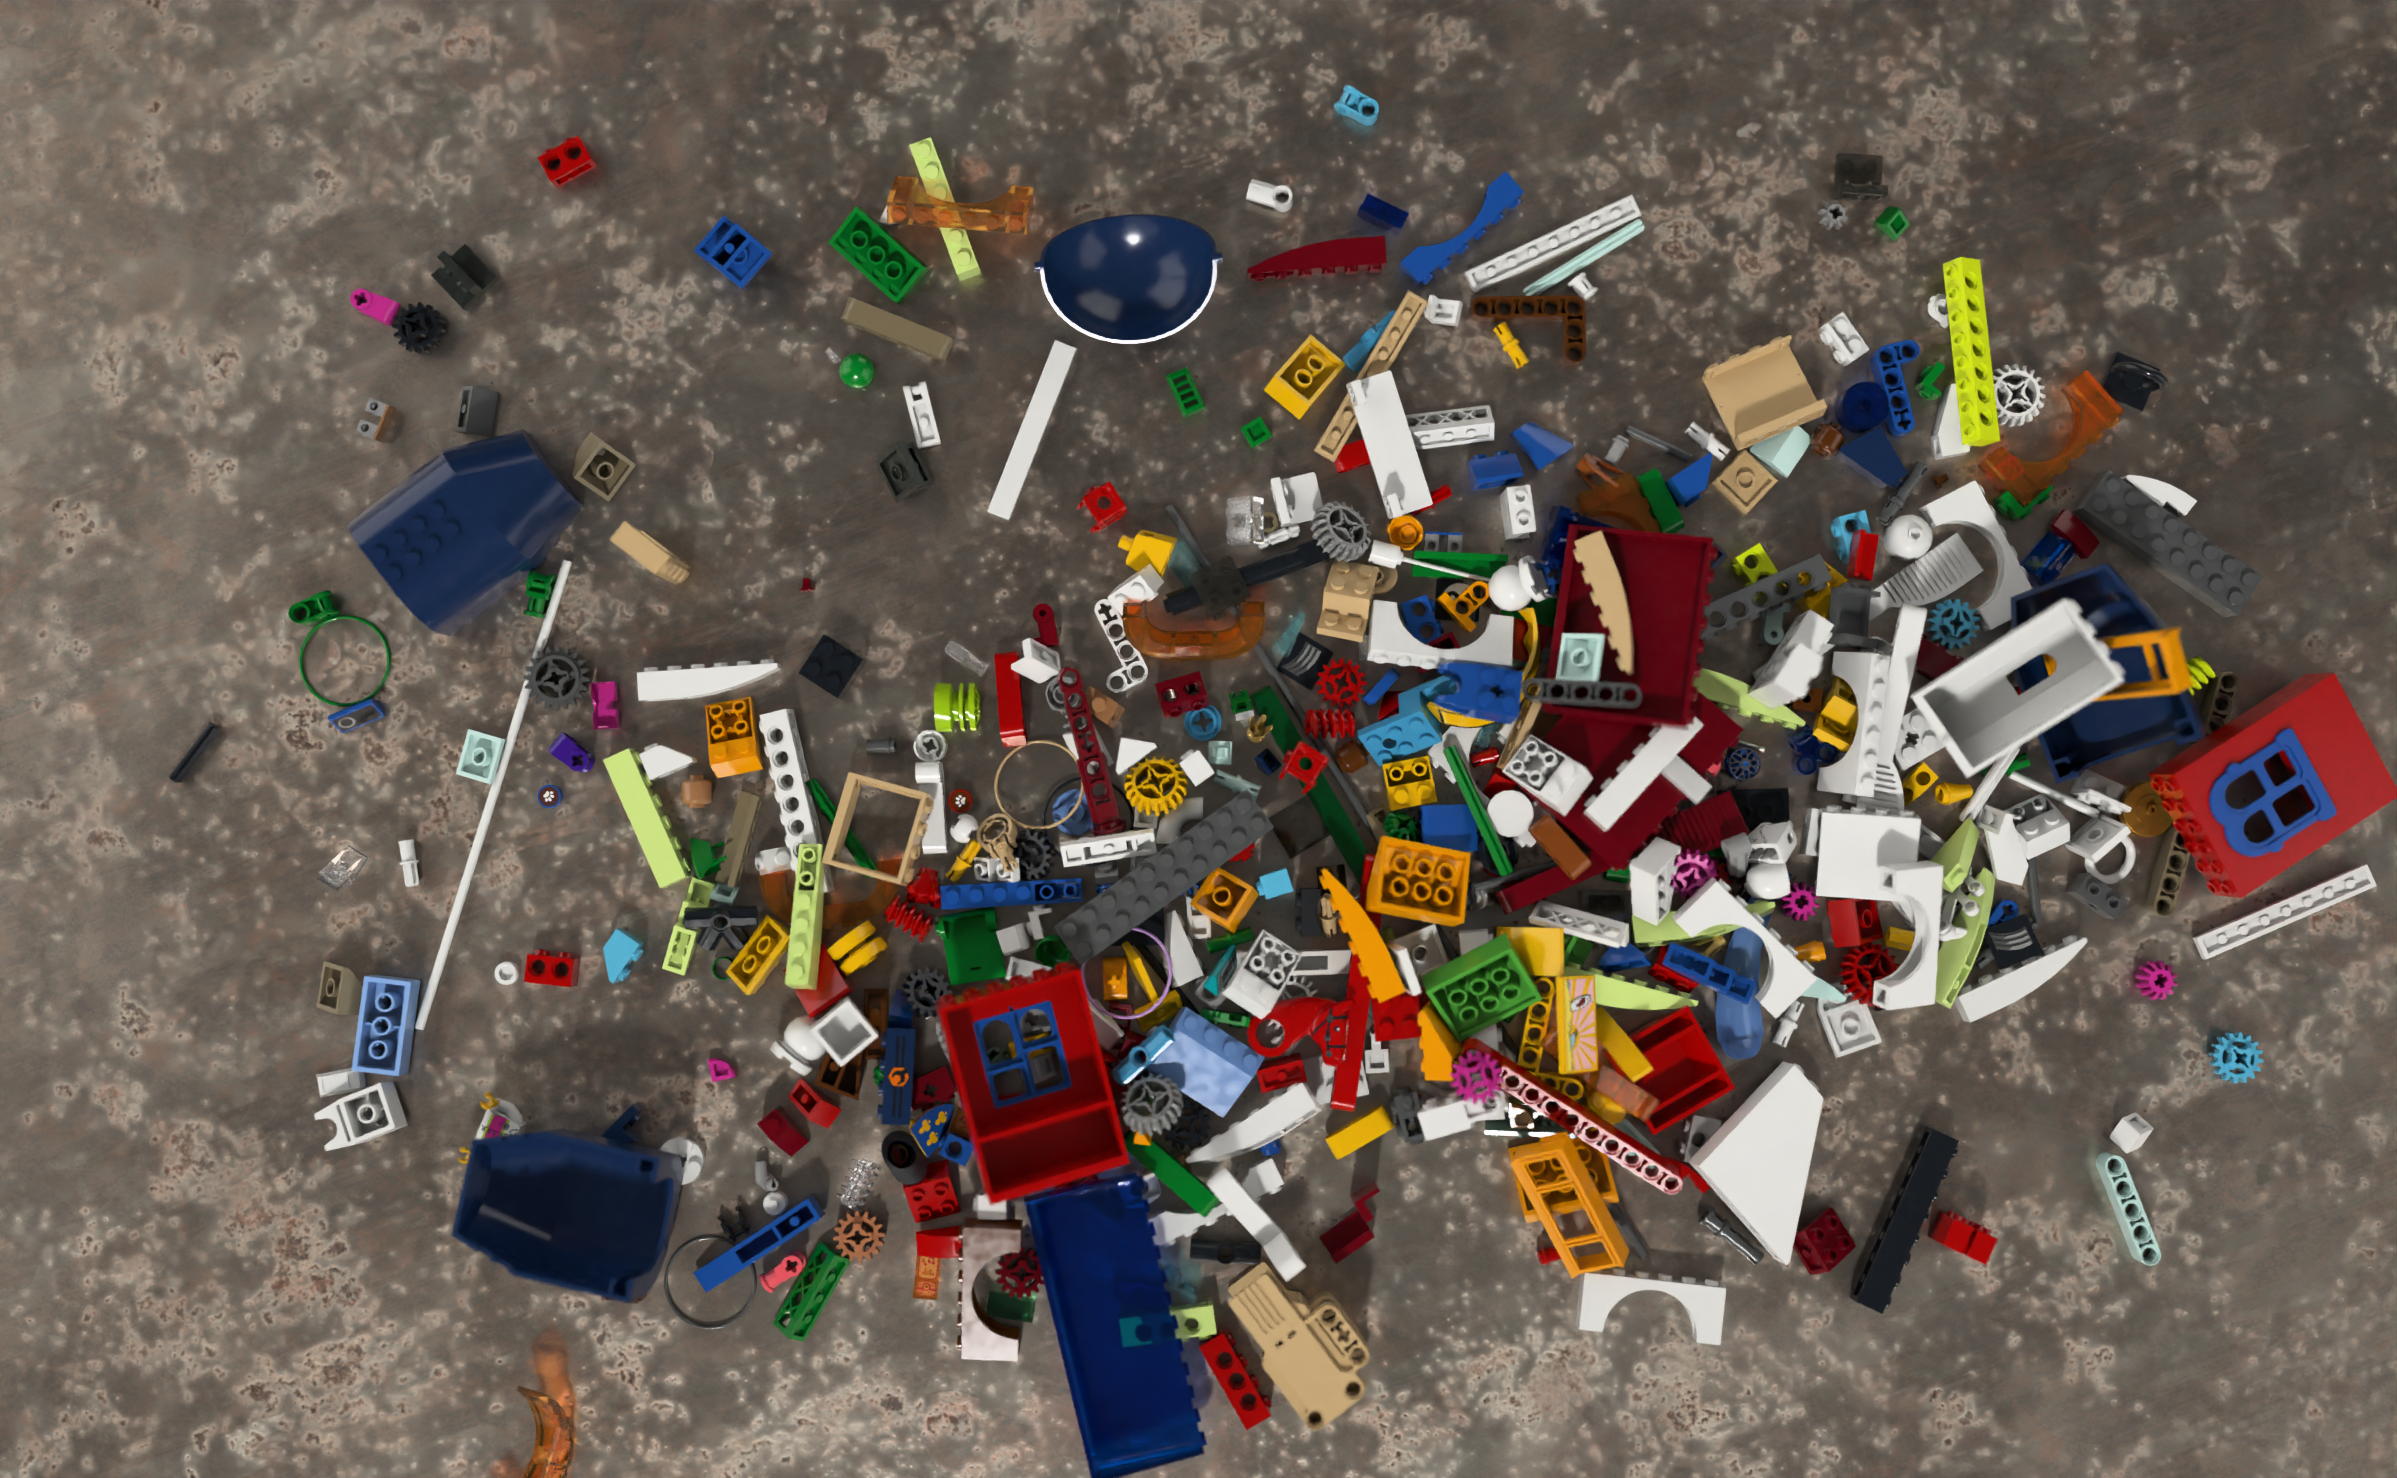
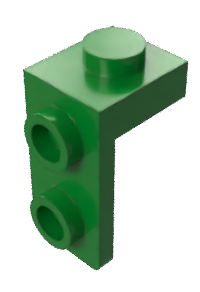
M2052 485L2042 488L2022 506L2009 491L1999 494L1993 500L1997 504L1998 511L2003 515H2007L2011 521L2017 518L2023 520L2033 512L2031 508L2036 503L2041 505L2050 498L2048 493L2054 488Z

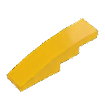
M1603 1007L1597 1009V1039L1630 1080L1634 1083L1653 1070L1646 1058Z

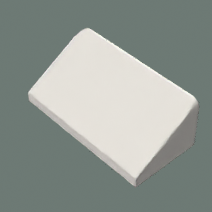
M1677 755L1660 772L1695 804L1699 803L1712 788L1707 781Z

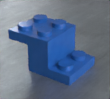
M724 215L694 249L695 253L742 290L773 255L737 223H732Z

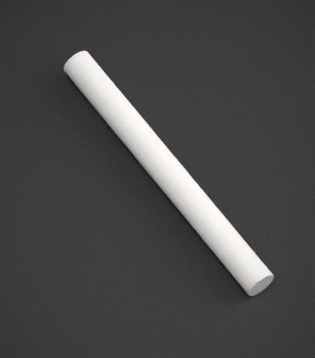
M2018 771L2011 772V775L2008 776V778L2096 819L2099 815L2100 810Z

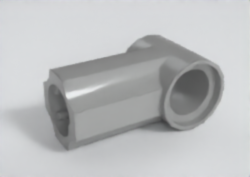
M1743 832L1721 841V847L1726 857L1727 871L1730 875L1737 877L1746 875V870L1749 868L1748 853L1752 852L1750 840Z

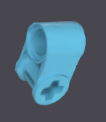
M1345 85L1343 95L1339 102H1335L1333 106L1335 110L1365 126L1373 125L1378 119L1379 105L1377 101L1364 95L1354 87ZM1369 108L1372 109L1374 113L1372 115L1367 116L1363 114L1362 111L1364 109Z

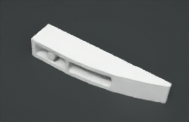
M774 659L760 660L761 664L751 665V661H738L737 666H728L727 662L714 663V667L705 668V664L690 665L691 669H682L681 666H667V671H658V667L644 668V672L637 673L638 700L650 702L692 699L715 695L758 681L781 670L782 666L779 663H775Z
M2070 935L2062 939V944L2057 946L2053 944L2042 948L2043 953L2023 960L2017 965L1999 969L2000 973L1993 976L1991 974L1984 975L1978 979V983L1972 986L1970 984L1963 985L1954 1001L1962 1020L1971 1023L2014 1003L2034 991L2053 977L2088 942L2086 937Z
M1294 949L1302 954V957L1292 975L1348 974L1351 949ZM1236 950L1237 968L1249 950Z
M1295 1083L1282 1096L1278 1095L1268 1101V1105L1264 1108H1258L1248 1114L1249 1117L1244 1121L1233 1123L1226 1133L1215 1135L1209 1140V1144L1191 1151V1156L1185 1160L1190 1165L1199 1166L1240 1156L1282 1137L1322 1111V1108L1309 1086L1304 1083Z

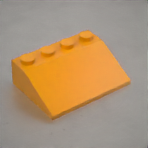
M1381 836L1367 887L1365 910L1451 927L1464 923L1471 853Z
M1592 1128V1129H1588V1130H1589V1131H1594V1130H1596L1597 1128ZM1581 1138L1571 1139L1605 1205L1619 1202L1607 1155ZM1520 1146L1508 1148L1510 1161H1512L1517 1148ZM1557 1157L1526 1164L1537 1185L1568 1178ZM1513 1170L1526 1222L1540 1221L1538 1214ZM1573 1186L1541 1193L1554 1217L1585 1210Z

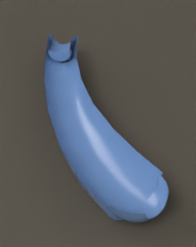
M1788 873L1789 880L1793 875L1791 873ZM1751 896L1748 904H1754V901L1762 899L1753 898ZM1771 899L1768 902H1775L1776 905L1778 899ZM1772 913L1762 918L1765 921L1762 924L1765 928H1767ZM1741 927L1734 931L1723 966L1736 971V973L1740 967L1739 975L1755 981V988L1747 1005L1717 992L1715 1009L1717 1043H1720L1724 1052L1734 1060L1753 1058L1759 1052L1762 1037H1764L1761 1007L1759 1001L1755 998L1759 992L1760 958L1763 941L1759 935L1746 927Z

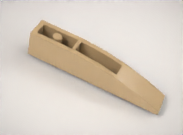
M1600 530L1574 541L1577 548L1573 552L1577 562H1583L1585 570L1581 571L1586 584L1591 583L1594 591L1590 595L1595 606L1600 605L1603 612L1599 614L1604 628L1608 626L1611 635L1607 636L1612 649L1617 648L1620 657L1616 658L1621 671L1626 670L1630 676L1634 674V644L1628 600L1620 574L1605 537Z

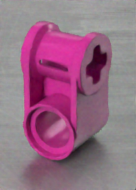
M356 289L350 297L351 304L360 312L389 326L392 325L401 306L387 297L379 296L365 289Z

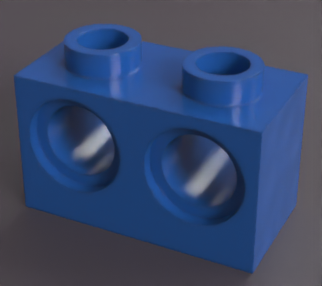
M1427 594L1399 604L1398 607L1406 629L1415 639L1426 644L1442 636L1441 634L1444 633L1443 626L1440 620L1436 621L1433 613L1436 612V607L1432 598L1428 599ZM1419 604L1423 606V616H1416L1413 613L1412 608L1414 605ZM1428 626L1431 628V638H1424L1421 635V627Z

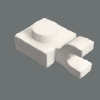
M1369 1031L1371 1048L1364 1049L1366 1074L1389 1072L1388 1048H1381V1041L1375 1042L1374 1031Z

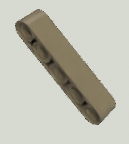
M849 297L841 320L847 324L942 362H946L954 339L945 334Z

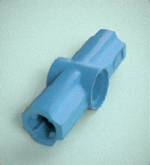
M1392 310L1376 326L1368 329L1359 339V342L1343 357L1346 365L1351 370L1357 373L1365 365L1396 311Z
M1164 1025L1159 1026L1111 1070L1112 1077L1123 1087L1128 1085L1176 1041L1174 1034ZM1141 1050L1146 1054V1061H1143L1140 1057Z

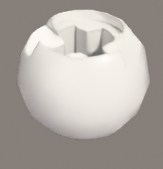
M960 814L958 816V823L955 826H951L950 833L955 841L968 843L971 840L970 835L974 830L977 832L979 825L973 816Z

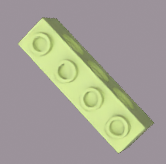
M1213 1301L1123 1313L1119 1316L1123 1347L1128 1346L1129 1349H1139L1143 1347L1142 1344L1152 1343V1346H1161L1170 1340H1175L1176 1343H1183L1189 1341L1191 1337H1199L1201 1340L1213 1337L1212 1334H1217ZM1188 1318H1195L1198 1321V1325L1194 1328H1189L1186 1326L1185 1321ZM1166 1321H1171L1174 1323L1175 1328L1172 1331H1165L1162 1328V1324ZM1143 1324H1147L1151 1327L1152 1331L1144 1335L1140 1333L1138 1328Z

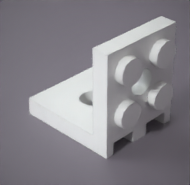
M1429 923L1384 942L1406 990L1405 992L1412 996L1422 993L1418 980L1422 979L1423 975L1448 963L1435 923ZM1419 947L1425 949V955L1422 959L1415 958V951Z

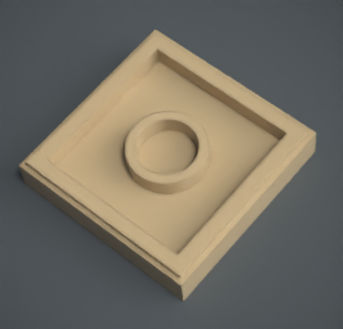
M1743 449L1714 479L1712 484L1745 515L1778 480L1746 449Z

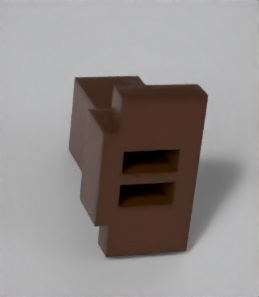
M1947 474L1931 477L1937 489L1941 488V484L1949 480Z

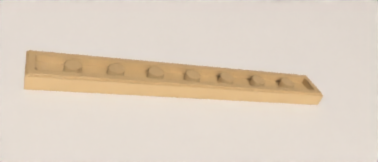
M1408 290L1356 380H1362L1390 369L1426 308L1427 300ZM1347 393L1314 449V452L1333 463L1358 423L1349 393Z

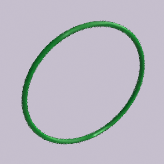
M351 615L335 616L320 622L304 639L299 654V669L306 687L318 699L334 706H353L372 698L384 685L391 665L389 646L380 630L369 621ZM337 619H354L369 625L382 639L387 653V667L379 686L367 697L351 703H337L320 696L309 685L303 670V653L309 638L322 625Z

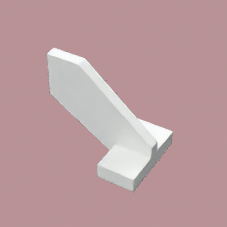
M1984 804L1974 824L1985 831L1994 878L2022 886L2029 865L2012 821L2014 815L2008 811Z

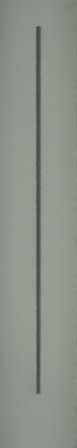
M1173 504L1165 507V511L1207 577L1218 576ZM1232 597L1223 598L1224 604L1305 729V712ZM1310 732L1308 736L1317 750L1329 758L1327 766L1379 846L1367 820L1368 811L1319 734L1317 739H1314L1312 732ZM1435 924L1443 948L1451 961L1460 957L1440 924ZM1499 1021L1496 1023V1026L1502 1029L1503 1043L1517 1063L1519 1049L1502 1022ZM1608 1204V1208L1639 1257L1643 1259L1648 1256L1649 1253L1618 1204Z

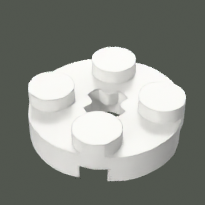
M680 1136L672 1138L663 1144L660 1149L661 1151L680 1154L681 1157H686L687 1161L684 1162V1167H682L681 1185L692 1182L700 1175L705 1164V1154L699 1143Z

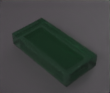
M990 1290L986 1313L992 1317L1032 1323L1036 1298L1022 1296V1299H1018L1016 1294L1009 1297L1008 1293Z

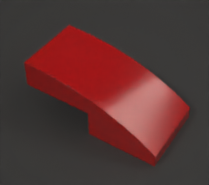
M1665 1155L1663 1157L1680 1169L1682 1179L1688 1176L1698 1191L1704 1193L1710 1189L1708 1184L1691 1168L1670 1156Z

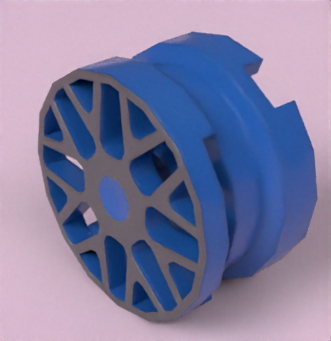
M1736 748L1727 754L1724 766L1730 777L1736 780H1749L1758 775L1761 769V759L1757 752L1750 748Z

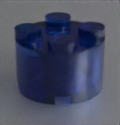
M1857 383L1840 395L1835 405L1836 419L1843 428L1845 427L1851 432L1863 433L1869 431L1888 416V397L1877 383Z

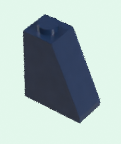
M1880 426L1841 447L1835 454L1838 459L1881 489L1888 485L1890 489L1903 482L1901 478L1908 474Z

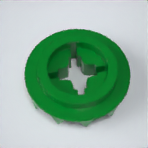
M1396 810L1394 813H1389L1384 820V830L1392 838L1415 842L1421 832L1419 830L1420 823L1415 822V816H1408L1407 811L1400 813L1399 810ZM1403 824H1406V825H1407L1406 828L1404 827V828H1402V829L1400 828V829L1398 830L1399 825H1403Z

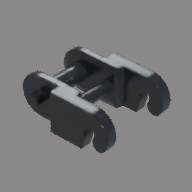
M739 1205L735 1207V1210L739 1212L738 1216L740 1218L737 1222L727 1225L722 1215L717 1217L721 1221L720 1225L724 1233L728 1232L730 1235L729 1239H732L734 1242L737 1241L736 1237L743 1233L748 1235L750 1229L745 1224L748 1220ZM740 1224L742 1229L734 1233L732 1228Z

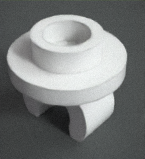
M1489 888L1476 892V901L1473 903V906L1477 909H1483L1485 906L1494 905L1493 901H1488L1487 895L1488 893H1493L1494 889Z

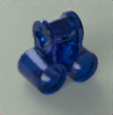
M1807 724L1797 733L1786 736L1787 743L1797 755L1791 762V769L1796 775H1811L1816 771L1818 763H1830L1837 757L1838 751L1836 746L1828 742L1819 743L1817 737L1813 735L1812 728ZM1822 747L1828 750L1826 759L1820 756V749ZM1802 759H1805L1809 764L1806 771L1800 768V761Z

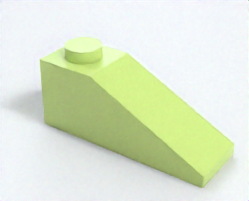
M1970 818L1965 820L1930 860L1931 862L1943 865L1942 888L1951 893L1967 877L1980 832Z

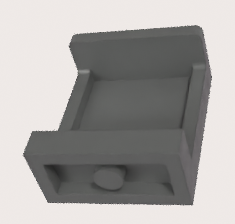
M1841 583V587H1831L1829 622L1834 626L1830 631L1833 635L1827 644L1855 649H1878V639L1868 637L1870 599L1880 597L1881 592L1872 591L1870 586H1858L1856 588L1855 583Z

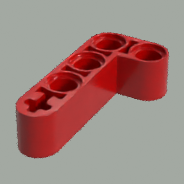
M1018 651L995 653L1001 740L1004 748L1027 745V731L1024 722L1021 674L1011 669V664L1019 660Z

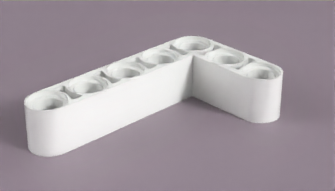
M1226 1167L1206 1182L1220 1201L1261 1244L1278 1272L1287 1282L1306 1267L1283 1230Z

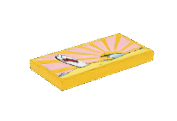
M1595 975L1556 977L1559 1074L1598 1071Z

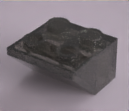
M1579 890V910L1629 924L1631 891Z

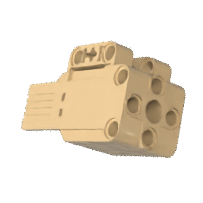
M1265 1261L1260 1262V1265H1256L1228 1287V1291L1233 1297L1229 1300V1305L1261 1346L1263 1368L1309 1429L1319 1430L1361 1399L1367 1383L1361 1377L1359 1369L1368 1362L1369 1351L1363 1334L1334 1295L1324 1291L1307 1301L1301 1292L1286 1290ZM1324 1299L1330 1300V1301L1323 1302V1303L1320 1304V1302H1321L1322 1300H1324ZM1364 1351L1361 1357L1355 1358Z

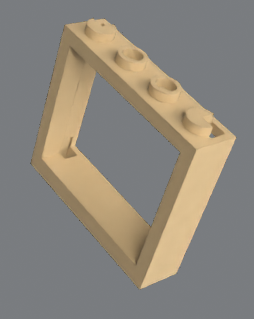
M848 772L822 863L907 887L908 882H911L914 875V869L912 868L914 861L920 855L921 846L919 844L921 837H924L928 825L926 820L928 814H931L934 808V796ZM862 784L920 800L898 877L840 861Z

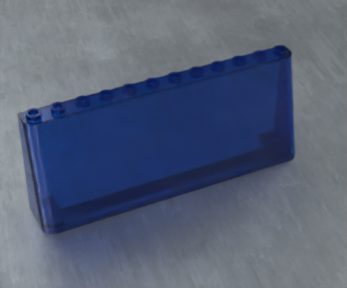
M1136 1172L1024 1197L1091 1478H1120L1205 1454L1203 1446L1207 1445L1204 1431L1199 1432L1197 1424L1201 1422L1198 1407L1193 1408L1192 1399L1196 1398L1193 1385H1188L1186 1376L1190 1375L1187 1361L1182 1362L1180 1354L1184 1352L1182 1339L1177 1338L1175 1329H1179L1175 1314L1171 1315L1169 1306L1173 1305L1170 1291L1165 1292L1163 1284L1167 1282L1165 1269H1160L1158 1260L1162 1259L1159 1245L1154 1246L1152 1236H1156L1153 1221L1148 1222L1146 1214L1151 1211L1148 1199H1143L1141 1190L1145 1189L1142 1175L1137 1176Z

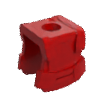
M1110 481L1100 487L1095 485L1088 489L1086 495L1081 497L1082 501L1076 507L1077 510L1087 507L1095 519L1096 525L1090 529L1091 533L1101 532L1109 525L1121 520L1127 513L1125 504ZM1101 497H1106L1110 500L1111 505L1108 509H1101L1097 504V500Z
M1299 741L1293 751L1289 749L1282 762L1286 764L1280 773L1279 779L1282 780L1286 772L1306 783L1301 792L1305 794L1315 787L1316 779L1323 768H1326L1329 758ZM1303 757L1309 758L1312 761L1311 769H1301L1299 760Z

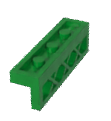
M1414 551L1412 559L1491 579L1493 573L1508 562V555ZM1412 564L1411 577L1475 580Z
M820 1241L773 1322L787 1338L805 1342L849 1265V1257L847 1255L842 1257L841 1253L833 1251L824 1242ZM824 1251L828 1255L824 1262L820 1264V1257ZM814 1272V1279L812 1283L808 1285V1278L810 1274ZM802 1293V1300L796 1306V1298ZM787 1314H790V1321L786 1327L783 1321Z

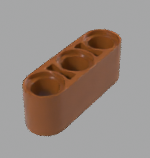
M1545 814L1528 828L1532 837L1570 879H1576L1592 865L1587 856L1548 814Z

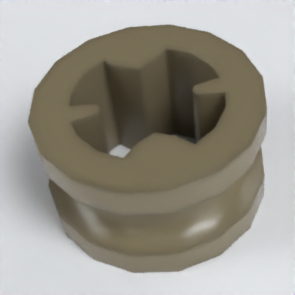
M1272 512L1262 513L1257 520L1258 529L1265 534L1274 532L1278 526L1276 515ZM1264 517L1266 519L1268 517L1273 519L1271 523L1273 525L1272 528L1269 529L1267 526V529L1262 526L1264 523L1262 519Z

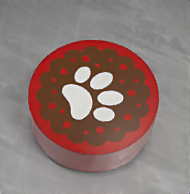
M958 789L950 794L948 802L953 811L963 813L971 808L973 800L968 791Z

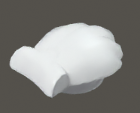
M1937 294L1929 300L1930 302L1927 305L1928 313L1933 319L1939 321L1943 328H1946L1949 325L1946 295Z

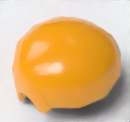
M1402 515L1392 519L1387 529L1390 542L1400 546V550H1412L1418 547L1424 537L1421 522L1412 515Z

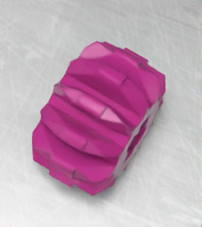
M1792 882L1790 883V894L1779 898L1784 900V904L1779 905V908L1787 909L1784 916L1790 917L1792 915L1793 921H1798L1799 918L1807 921L1808 914L1811 916L1816 914L1812 907L1819 908L1820 904L1814 903V900L1818 899L1819 896L1812 894L1814 891L1813 886L1806 888L1805 882H1800L1799 885ZM1796 898L1803 900L1802 905L1795 904Z
M2157 960L2155 963L2147 961L2146 967H2139L2142 973L2135 975V978L2140 979V982L2135 986L2142 988L2141 995L2149 996L2151 1000H2156L2157 998L2164 1000L2166 999V994H2174L2171 987L2178 986L2177 982H2173V979L2178 975L2171 972V965H2164L2163 961Z

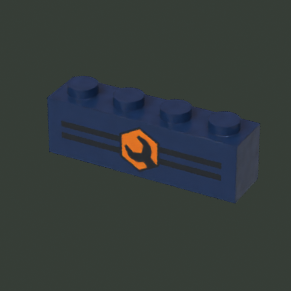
M887 1028V1033L882 1032L881 1047H886L885 1056H880V1071H884V1080H879L878 1095H883V1104H878L877 1119H882V1125H910L916 1029Z

